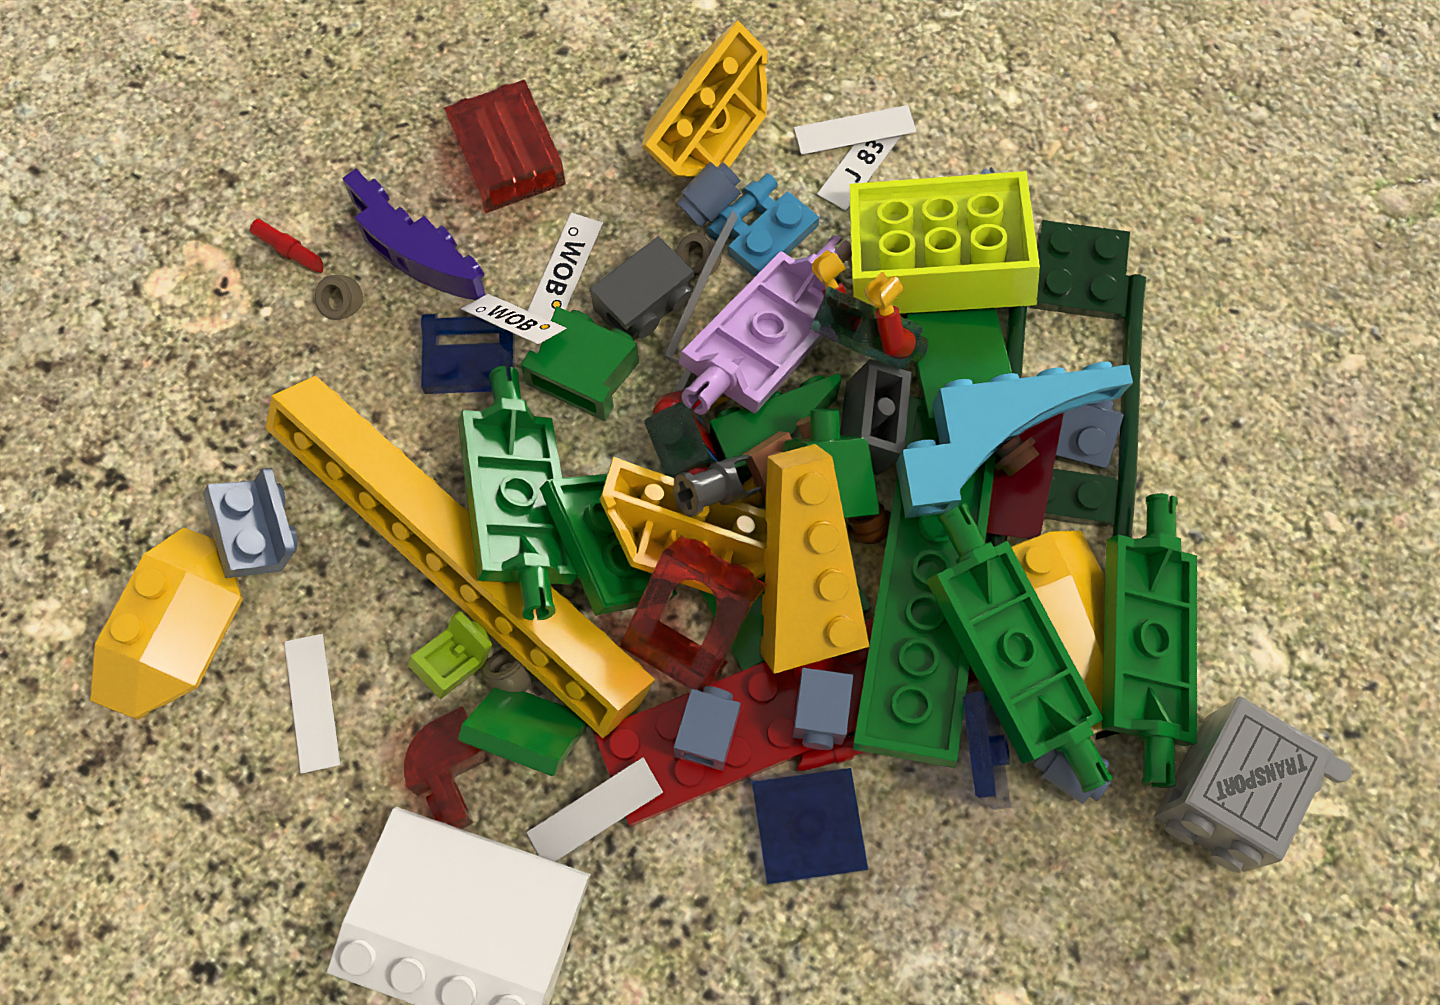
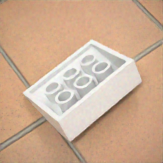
M395 807L392 809L342 922L327 973L414 1005H549L591 874Z

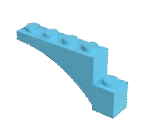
M1098 362L1084 367L1082 371L1065 372L1064 368L1058 367L1043 370L1034 377L1019 378L1018 374L1008 373L996 376L986 383L973 384L972 380L960 379L945 384L944 388H940L932 403L940 445H936L934 440L913 442L907 445V449L902 450L896 462L905 518L942 514L956 508L961 501L960 489L975 471L1003 445L1027 429L1055 415L1088 404L1119 399L1133 383L1130 366L1112 367L1110 362Z

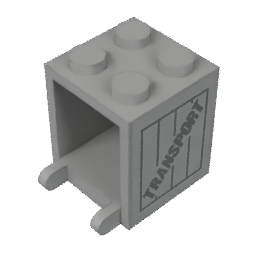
M1239 696L1206 716L1197 733V744L1190 746L1175 775L1176 787L1168 788L1154 818L1166 824L1165 831L1177 840L1191 845L1196 842L1212 852L1211 859L1223 868L1236 873H1240L1241 870L1246 872L1282 861L1315 793L1322 788L1323 776L1335 783H1342L1350 779L1352 770L1348 763L1334 755L1335 751Z

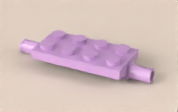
M834 235L817 254L813 253L808 257L797 260L780 251L681 352L679 364L698 376L682 392L683 403L689 409L700 399L701 403L695 408L694 412L703 415L724 393L756 414L834 327L822 294L825 286L813 274L811 266L813 261L826 250L836 253L844 264L852 256L851 244L847 240L838 249H835L834 247L841 241L842 237ZM848 294L849 302L852 304L854 297Z

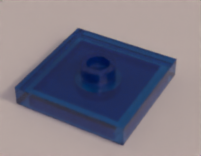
M984 692L965 693L963 704L975 796L993 810L1011 808L1005 765H1010L1007 737L1005 734H1001L999 719Z
M851 768L752 782L766 886L866 872L869 870Z

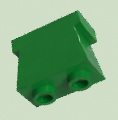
M556 306L551 321L567 329L543 341L538 354L529 350L521 363L525 382L541 392L606 421L614 408L612 395L639 364L637 343L622 330L616 328L608 330L595 324L583 312L578 310L569 312Z

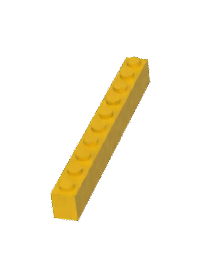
M315 375L272 395L265 429L474 621L479 623L487 633L596 733L604 738L623 719L629 717L641 706L655 679L645 671L640 663L626 654L604 631L597 628L552 586L551 592L556 609L555 614L546 620L537 621L536 609L533 610V620H527L522 615L523 605L519 582L477 581L469 511L446 493L433 478L427 476L408 459L399 448L395 447L379 433L368 420L360 416L341 399L337 392L331 390Z

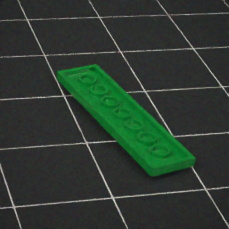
M909 398L905 449H907V445L921 440H934L936 445H940L937 427L927 428L921 398ZM996 453L986 460L960 489L961 501L956 506L959 508V506L967 504L968 510L984 540L986 539ZM897 474L853 750L955 768L958 761L970 664L926 580L956 565L955 560L959 556L945 529L937 519L944 513L905 518Z

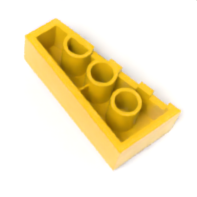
M816 444L768 456L765 520L768 522L767 546L764 547L763 563L766 568L765 594H762L764 625L763 637H761L760 654L775 674L870 646L832 456Z

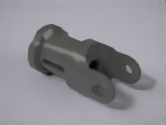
M750 455L731 457L712 463L707 471L695 475L689 472L678 474L674 478L673 494L679 509L688 517L699 515L703 511V507L715 503L728 505L746 499L760 491L761 487L745 491L742 488L735 468V463L751 458Z

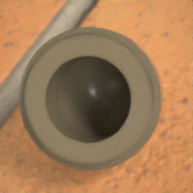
M690 233L680 241L676 254L694 271V277L699 278L716 241L712 237L701 233ZM702 246L704 255L701 263L696 267H691L688 263L689 253L696 247ZM721 252L712 268L710 275L713 274L720 266L722 259Z
M330 275L324 277L318 283L315 291V300L319 311L326 318L341 320L352 316L360 309L363 302V293L359 284L354 279L345 275ZM336 288H339L343 294V304L339 310H334L329 304L330 295Z
M506 649L492 656L482 670V677L491 691L494 687L508 692L527 691L534 677ZM513 663L508 669L499 672L503 665Z

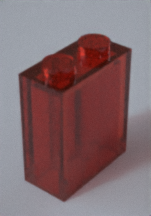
M525 79L513 84L501 85L490 92L472 98H464L455 104L444 107L451 134L485 213L566 185L562 160Z

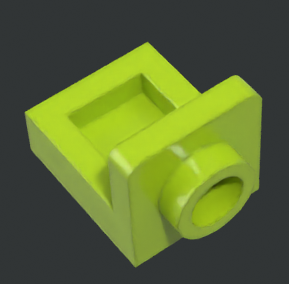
M458 611L451 617L447 629L412 654L407 665L441 700L484 666L492 643L485 629L479 623L470 621L461 611Z

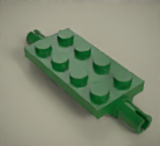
M499 366L492 369L489 373L494 400L492 405L482 411L462 410L458 419L477 581L519 582L523 617L527 620H533V610L536 609L537 621L546 620L552 617L556 611L550 584L572 585L578 576L539 489L548 479L562 478L553 419L534 416L528 408L526 401L521 398L518 370L514 367H509L510 379L507 380L506 367Z
M1164 493L1151 494L1146 497V535L1142 538L1134 539L1118 534L1106 539L1102 691V716L1104 720H1102V729L1137 736L1138 739L1143 741L1142 785L1150 786L1151 783V787L1155 788L1176 787L1175 745L1189 746L1197 744V555L1182 552L1181 538L1176 537V505L1178 504V498L1175 496L1169 497V494Z
M966 503L959 506V508L956 507L944 513L937 519L945 529L959 558L955 560L956 565L930 577L926 582L1021 763L1025 764L1034 761L1049 751L1056 749L1057 752L1063 751L1081 785L1080 788L1083 793L1106 784L1105 781L1109 782L1113 779V776L1107 770L1090 736L1094 735L1091 727L1104 720L1012 547L1008 541L995 547L992 542L986 544Z

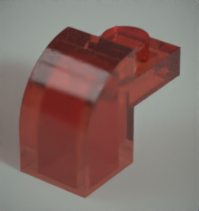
M463 706L425 725L411 741L404 760V777L408 789L417 796L432 789L433 793L426 796V801L435 820L442 823L446 821L448 825L463 829L475 822L455 781V777L490 760L487 751L458 740L461 726L470 716Z

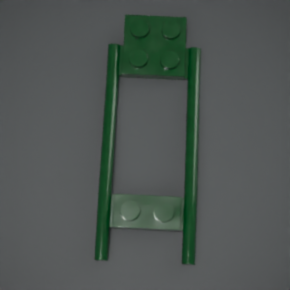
M1042 220L1037 239L1040 265L1037 305H1031L1030 308L1113 320L1123 318L1122 365L1130 366L1133 380L1132 385L1121 396L1120 412L1124 416L1119 435L1118 480L1110 476L1053 469L1044 518L1106 527L1110 525L1113 526L1112 537L1119 534L1132 538L1137 484L1142 322L1146 276L1140 274L1126 275L1130 240L1129 231ZM1027 306L1009 307L1006 350L1012 373L1018 374L1019 378H1022ZM989 533L988 543L992 542L995 547L1006 542L1008 536Z

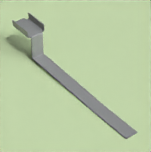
M733 210L707 258L664 353V356L672 363L680 365L679 359L673 358V354L686 329L712 268L738 218ZM685 368L675 391L686 389L698 376Z

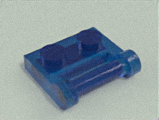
M437 313L422 314L421 388L424 394L492 392L489 373L492 369L499 366L506 367L507 380L510 379L509 367L515 368L514 333L477 316L438 318ZM499 334V343L439 345V336Z

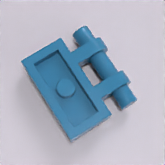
M768 173L759 181H751L742 189V196L731 206H727L721 211L716 220L706 228L708 235L717 241L731 211H734L738 218L729 234L735 240L728 245V255L754 277L780 251L788 255L819 226L820 217L790 192L787 191L777 201L769 196L777 188L778 183ZM755 209L761 216L748 226L742 219Z

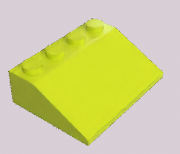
M1027 171L849 184L854 306L875 315L878 308L873 306L867 299L865 289L881 272L885 273L887 280L894 276L903 285L904 292L892 302V306L899 308L900 314L1037 305L1040 265Z

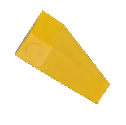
M1076 530L1048 532L1012 546L1017 559L1102 715L1105 583L1103 571L1082 531ZM1102 721L1091 727L1094 734L1105 730L1102 729Z

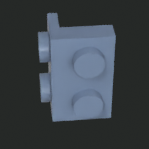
M1109 400L1088 404L1064 412L1056 455L1108 468L1124 416L1118 410L1112 409L1114 401Z

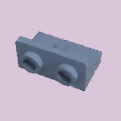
M262 468L253 481L207 484L203 497L225 578L281 572L296 552L298 541L295 528L292 525H288L284 511L285 492L282 485L276 483L273 469Z

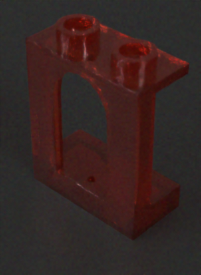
M681 535L662 552L619 647L689 689L703 692L705 686L712 687L714 682L721 677L728 663L725 658L753 602L764 591L767 584L756 579L754 574L746 567L739 564H731L713 554L711 549L703 542L696 539H688ZM684 580H696L704 583L711 589L716 598V616L702 645L660 621L675 587Z

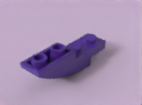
M357 168L342 178L352 202L361 211V213L354 217L364 240L380 256L413 279L436 290L475 301L486 295L481 281L485 276L483 270L472 256L467 255L463 257L455 249L457 248L455 240L442 225L435 228L425 216L413 222L402 207L395 210L388 203L390 200L389 196L380 183L374 178L368 181Z

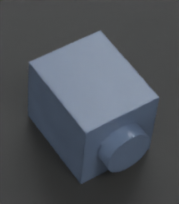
M802 668L792 738L803 739V746L818 750L833 749V744L842 745L847 734L853 675Z
M705 686L703 692L691 689L674 744L675 757L721 771L724 770L740 714L741 703L732 700L733 694L711 686Z

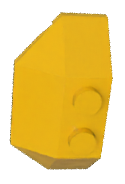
M738 20L691 64L646 125L641 147L673 177L695 178L709 162H712L716 167L724 162L730 167L767 116L765 65L767 64L768 51Z
M613 457L600 502L630 566L722 598L766 574V568L763 565L764 547L767 546L768 522L765 520L766 510L737 501L728 505L715 503L703 507V511L699 515L688 517L679 509L673 494L674 478Z
M183 527L143 554L95 642L91 702L139 720L150 714V711L169 704L199 687L243 601L238 578H225L215 539Z

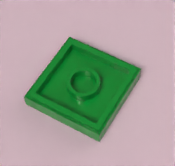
M494 687L463 722L458 740L544 774L554 776L585 732L587 723L574 711L565 706L525 691L508 692Z

